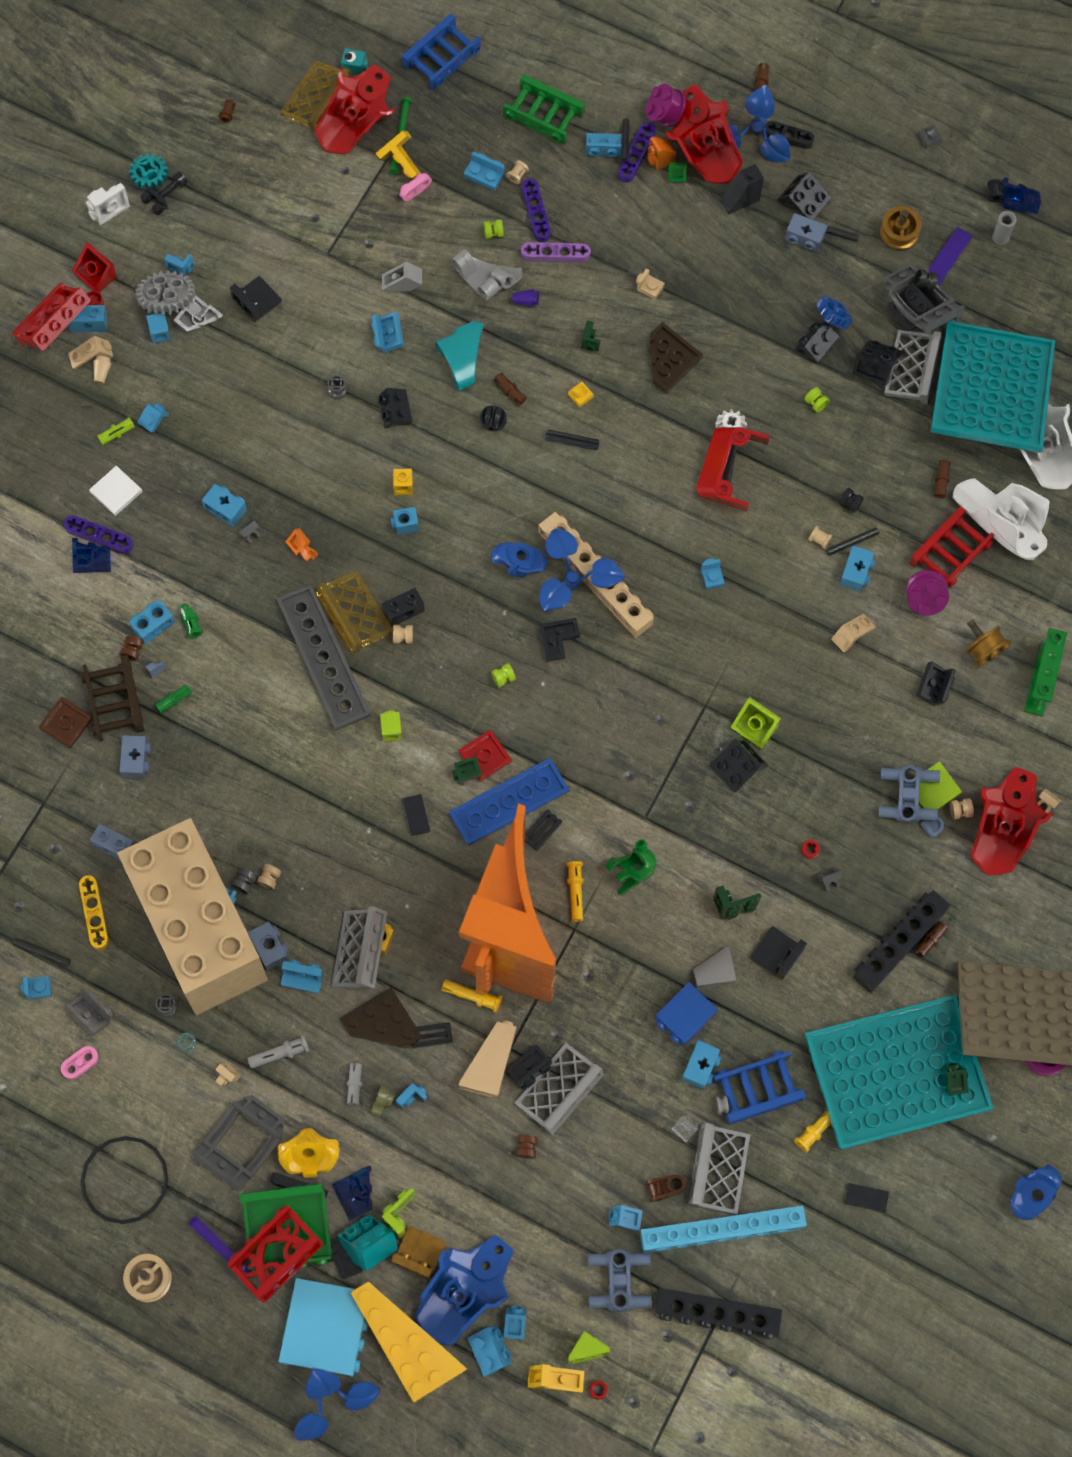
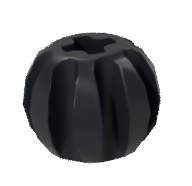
M490 405L481 411L480 423L484 429L500 431L505 427L507 415L504 409Z

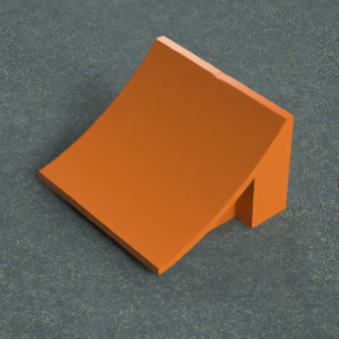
M518 804L517 812L504 846L495 844L476 895L473 894L460 927L459 937L471 941L461 966V972L476 977V994L484 996L486 991H490L493 983L551 1004L554 992L556 957L542 932L528 888L524 864L526 806Z

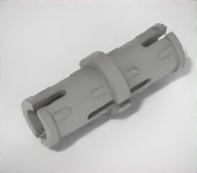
M350 1063L349 1081L346 1083L348 1087L346 1104L359 1105L360 1088L363 1084L361 1082L362 1064L355 1063L354 1065V1063Z

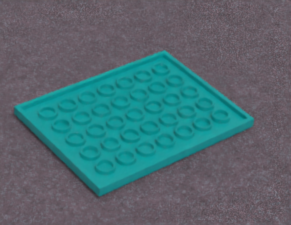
M948 321L930 432L1041 453L1045 434L1055 340Z
M956 994L804 1034L840 1150L994 1109L977 1057L963 1055L960 1008ZM949 1063H959V1065L966 1068L969 1093L949 1096L946 1090L945 1074L942 1072L941 1067H946Z

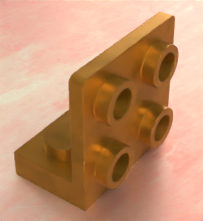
M409 1226L397 1254L394 1253L391 1260L392 1264L430 1280L446 1242Z

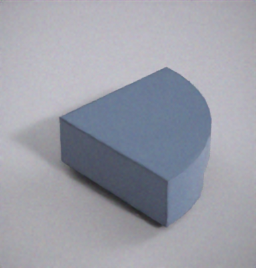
M159 660L157 664L152 662L146 666L148 674L152 678L167 668V665L162 660Z

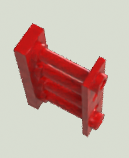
M961 506L912 555L909 562L914 568L920 563L930 570L940 573L946 579L950 589L957 582L956 578L983 550L987 551L992 546V539L995 535L991 532L987 538H984L967 524L963 518L966 511ZM955 526L962 528L980 545L973 551L953 534L952 529ZM943 538L945 540L948 539L968 557L960 563L942 548L939 542ZM931 551L937 552L956 570L949 576L928 558V554Z

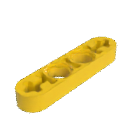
M86 875L80 879L79 888L89 939L93 948L103 950L109 944V937L99 887L93 876ZM87 881H90L93 884L90 886L91 892H96V894L88 893V889L85 887ZM90 899H96L98 904L94 908H88L87 902ZM94 917L101 919V924L97 927H93L90 924ZM98 931L100 933L101 938L105 939L101 942V945H98L97 942H94L98 939L96 932Z

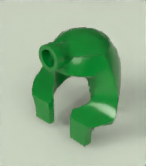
M640 839L635 843L636 848H633L631 854L622 857H611L604 865L608 871H611L617 865L625 868L615 875L620 882L627 879L618 890L620 895H624L654 874L657 866L656 857L647 848V843L644 839Z

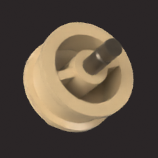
M141 1254L127 1264L123 1281L126 1290L131 1296L141 1302L149 1303L165 1296L171 1286L172 1275L168 1265L160 1257L153 1254Z

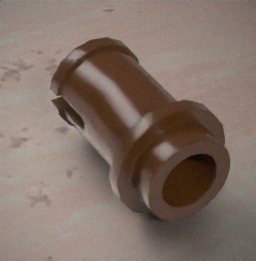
M225 100L223 110L219 113L220 121L223 123L232 121V114L236 106L234 101Z

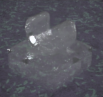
M683 1115L672 1128L685 1143L699 1129L698 1122L694 1124L689 1120L691 1118L690 1115Z

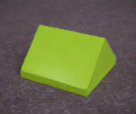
M749 697L730 728L762 749L778 729L781 718Z
M584 1331L568 1357V1365L608 1356L610 1354V1347Z

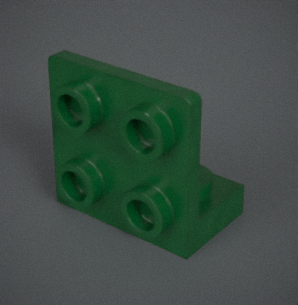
M722 885L716 888L713 900L721 920L724 918L730 920L736 918L738 913L755 911L762 896L758 893L731 903V894Z

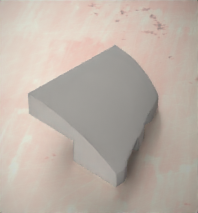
M195 295L193 297L194 301L190 302V306H185V310L180 311L172 324L188 333L220 319L223 314L213 306H208Z
M729 946L723 948L693 969L696 989L736 982Z

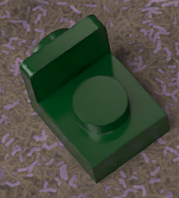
M588 320L585 325L581 348H585L587 351H599L600 340L594 339L596 329H593L594 322Z
M476 756L454 763L453 777L455 781H459L460 786L464 785L465 781L482 776Z
M949 1063L946 1067H941L942 1072L945 1074L946 1090L949 1096L969 1093L966 1068L959 1065V1063Z

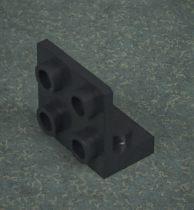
M810 172L797 175L779 197L778 201L782 205L793 203L804 217L814 220L831 199V196Z
M260 276L243 288H239L236 284L230 287L232 299L254 322L282 302L279 295Z
M913 282L899 294L906 305L919 316L936 307V304L920 287L914 286ZM893 301L887 305L888 310L906 331H912L917 327L900 312Z
M869 340L856 355L852 374L887 385L892 366L901 357L903 351L893 346L881 344L876 340Z
M741 737L735 738L713 760L710 767L734 792H737L757 771L763 770L768 764Z
M772 926L751 955V959L783 980L804 951L807 943L802 939L797 943Z

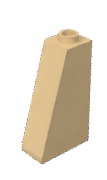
M502 1020V1023L496 1022L460 1080V1090L498 1100L517 1027L513 1026L512 1022Z

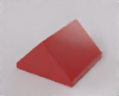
M87 242L72 272L93 291L100 293L117 278L114 264Z

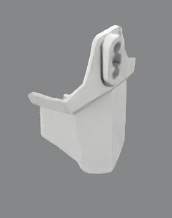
M1048 403L1041 453L1020 449L1041 487L1062 490L1067 489L1072 484V434L1067 422L1070 417L1069 404L1066 407H1052Z

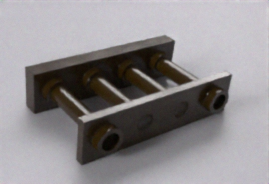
M128 655L120 656L121 663L111 668L89 672L87 665H83L84 672H81L82 682L87 685L94 724L91 725L94 736L97 735L99 741H103L102 732L127 726L135 727L137 733L145 731ZM119 673L121 675L124 674L125 681H122V683L93 690L92 679ZM120 691L128 692L129 698H126V701L96 707L95 697ZM125 708L132 711V716H129L128 719L100 725L99 714Z

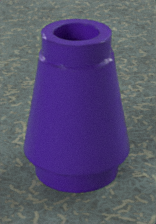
M530 289L513 293L512 302L513 304L534 307V305H539V292Z

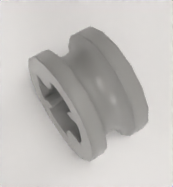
M723 1096L722 1099L716 1097L718 1115H722L723 1112L729 1114L727 1096Z

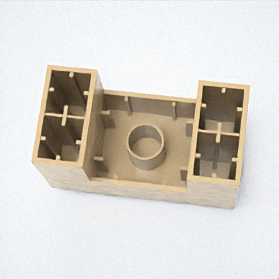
M191 818L117 852L196 1016L268 981L256 949Z

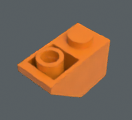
M650 138L647 159L649 164L655 167L656 171L668 166V163L675 162L676 151L668 139Z

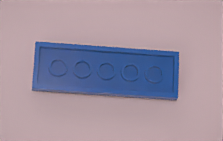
M548 758L449 811V815L467 846H470L511 824L514 821L518 804L526 806L525 815L568 793L569 788L551 758Z

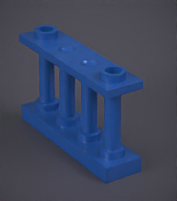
M450 13L402 55V66L407 70L411 66H416L429 77V88L434 90L436 87L441 86L444 80L472 55H476L480 51L481 38L478 36L473 41L469 40L456 29V17ZM448 34H452L466 47L459 52L444 38ZM440 44L454 57L447 63L432 50L435 45ZM424 55H428L442 68L434 73L419 59Z
M783 1050L772 1054L773 1057L731 1071L724 1069L716 1072V1076L712 1080L713 1084L721 1082L731 1109L729 1111L730 1114H727L726 1117L728 1125L805 1100L804 1089L798 1091L794 1087L785 1062L791 1056L790 1051L786 1053ZM775 1063L778 1064L787 1088V1095L781 1097L778 1094L776 1095L766 1066ZM757 1069L760 1072L768 1094V1101L763 1103L757 1101L747 1074ZM739 1075L750 1103L748 1108L742 1110L737 1105L728 1080Z

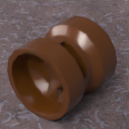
M126 636L124 640L125 645L121 648L119 655H128L130 661H137L139 657L138 652L142 649L144 642L136 637Z
M518 1135L517 1142L520 1145L516 1149V1156L535 1159L536 1151L534 1146L537 1145L538 1137Z

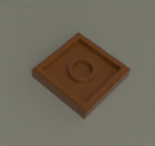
M61 697L39 725V728L71 749L91 723L93 717Z

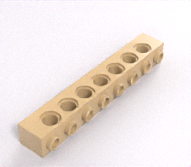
M554 512L538 525V533L547 540L552 530L562 529L575 537L578 545L577 552L568 556L570 568L577 572L581 578L588 571H593L594 562L601 559V557L592 552L591 546L579 538V533L567 525L568 522L562 515L559 516ZM582 558H586V559H588L589 561L586 562V563H584V562H581L580 560H581ZM592 574L583 580L635 638L653 625V613L641 605L640 599L628 591L629 588L623 581L614 585V588L607 589L593 585L591 583ZM624 598L626 601L620 603L617 601V599ZM635 611L638 615L632 616L629 613Z

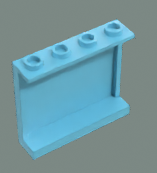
M296 1278L279 1363L310 1369L318 1368L354 1378V1374L358 1373L361 1361L357 1360L358 1354L363 1352L365 1339H361L362 1333L367 1331L368 1322L350 1293L354 1289Z

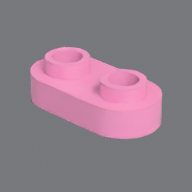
M427 173L418 174L413 181L401 187L400 196L405 201L411 200L431 184L432 178Z
M91 1046L81 1048L62 1063L61 1073L69 1080L77 1079L98 1062V1052ZM89 1054L92 1055V1059H91V1060H89V1061H86V1060H85V1057H86L87 1055H89ZM71 1067L76 1068L73 1073H69V1069Z

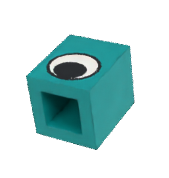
M345 48L341 60L343 73L357 76L364 72V70H367L369 61L366 60V52Z

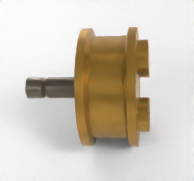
M897 206L891 208L885 213L880 228V236L883 242L897 250L912 247L919 238L922 227L921 218L916 211L909 207Z
M973 619L967 623L977 639L965 651L966 653L970 652L976 660L974 664L979 668L989 662L988 659L993 661L999 657V651L1004 652L1011 647V641L1009 639L1005 640L1000 633V626L983 634Z

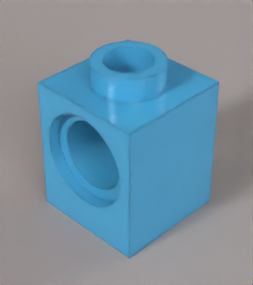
M152 313L147 315L153 343L171 340L165 314L158 313L155 315Z
M415 507L393 510L394 517L390 519L392 529L396 528L397 535L419 531ZM403 519L408 520L407 523H401L400 521Z

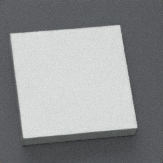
M117 466L89 489L90 493L115 516L142 493V489Z

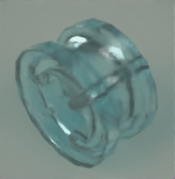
M183 1033L178 1037V1046L182 1051L191 1052L196 1048L197 1041L191 1033ZM185 1038H187L188 1040L192 1039V1041H190V1046H182V1044L184 1043L183 1040Z

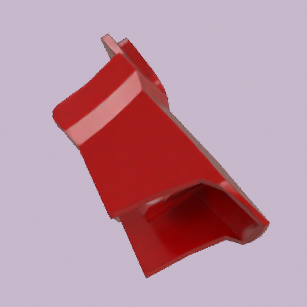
M377 65L370 66L355 77L343 75V69L340 68L336 81L337 89L315 127L318 141L324 151L335 154H348L377 120H385L395 111L394 108L389 110L385 104L386 91L391 77ZM371 87L370 93H368L365 89Z
M693 85L682 91L685 95L686 103L683 114L680 117V122L671 132L666 131L665 134L670 139L678 141L690 164L700 172L707 182L729 183L735 178L743 163L727 119L730 112L729 102L726 100L713 102L697 85ZM693 95V98L689 100V96ZM695 109L700 110V113L698 115H695Z
M1019 767L1013 768L1007 778L997 788L982 786L980 789V801L984 806L970 855L976 865L986 875H1001L1013 872L1022 856L1029 849L1039 825L1046 823L1054 814L1051 812L1047 814L1037 804V776ZM1019 778H1024L1025 782H1021ZM1016 792H1018L1019 799L1013 797Z

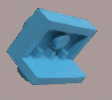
M395 311L383 317H378L376 314L372 315L373 322L371 326L375 333V346L384 353L403 347L404 341L399 314Z
M296 960L283 961L281 986L317 994L320 992L324 976L320 966L315 964L301 965Z
M496 1325L485 1328L467 1338L484 1377L513 1364L511 1353L506 1348L503 1335Z

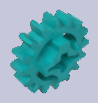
M146 153L145 157L140 154L139 160L133 159L134 164H130L131 170H129L132 183L135 182L136 187L141 185L142 190H145L146 187L152 188L153 186L158 189L159 183L164 185L163 179H168V168L166 162L162 161L161 156L156 158L155 153L152 156Z

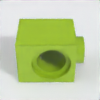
M389 710L380 714L383 742L402 740L399 712Z

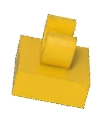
M580 382L568 391V396L579 408L594 397V394L583 382Z

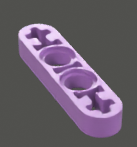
M528 242L521 247V257L526 261L586 262L590 259L591 255L590 247L582 243ZM527 249L531 250V254H527ZM544 249H550L552 253L550 255H544L542 251ZM567 249L570 253L567 256H563L560 254V251Z

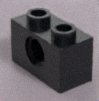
M416 588L382 603V611L390 627L425 612L424 602Z

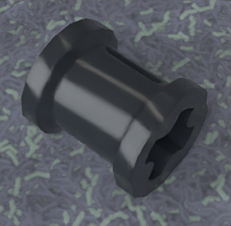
M992 179L987 182V187L989 188L988 199L990 202H1001L1004 199L1002 193L1003 181L1000 179Z

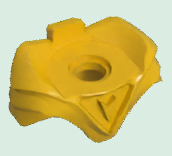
M304 1128L290 1141L278 1145L279 1163L289 1174L303 1173L304 1178L316 1177L317 1172L330 1171L336 1164L340 1151L339 1141L327 1139L319 1135L312 1128Z

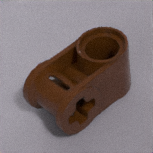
M674 1174L646 1181L645 1185L648 1186L651 1196L650 1202H657L682 1194L685 1189L684 1178L681 1175ZM678 1180L681 1182L682 1187L674 1190L671 1188L670 1183Z

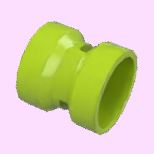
M501 219L495 220V222H483L486 239H491L494 236L498 238L504 237Z
M818 387L813 388L804 398L808 404L813 406L817 413L822 411L830 402L827 396L821 394V390Z
M509 663L504 664L502 669L491 671L492 678L498 688L504 686L507 681L513 682L516 680L514 671Z

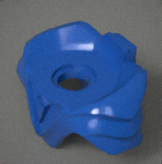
M500 543L491 552V561L503 564L508 569V575L523 578L530 572L542 573V570L547 566L546 555L541 550L524 543ZM525 554V560H519L517 555Z
M1047 1164L1045 1167L1034 1170L1026 1176L1022 1175L1015 1183L1016 1191L1011 1199V1208L1017 1218L1033 1220L1052 1203L1062 1182L1060 1172L1056 1168ZM1036 1189H1040L1044 1193V1197L1040 1201L1032 1198V1192Z

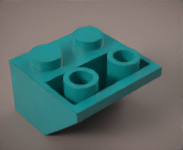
M369 1214L337 1235V1239L353 1263L364 1271H368L398 1250L394 1231Z

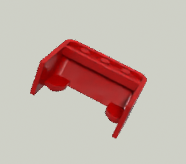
M742 427L717 428L713 433L698 480L697 494L703 499L748 511V502L731 498L733 486L730 482L721 479L732 445L744 446L749 440L768 445L770 436Z

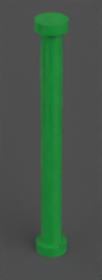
M402 97L401 99L402 109L397 135L401 131H405L409 105L412 103V99L409 97ZM393 158L389 173L398 175L400 172L399 164Z

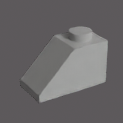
M408 262L382 274V291L410 292L422 286V269Z

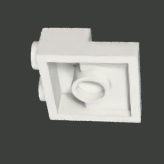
M122 183L112 186L107 192L102 187L92 191L87 196L88 201L85 202L90 210L88 211L93 221L97 220L100 225L130 207L127 193Z

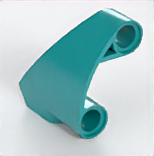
M472 321L458 327L452 335L435 342L441 357L445 356L451 368L454 383L459 391L475 385L477 353L484 324Z

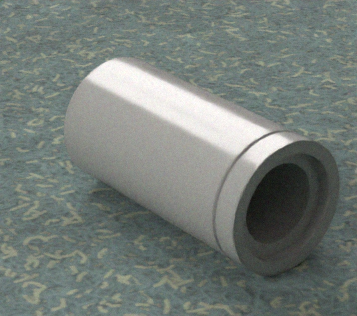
M1010 211L1000 213L992 234V240L996 244L1005 245L1009 242L1016 223L1014 213Z

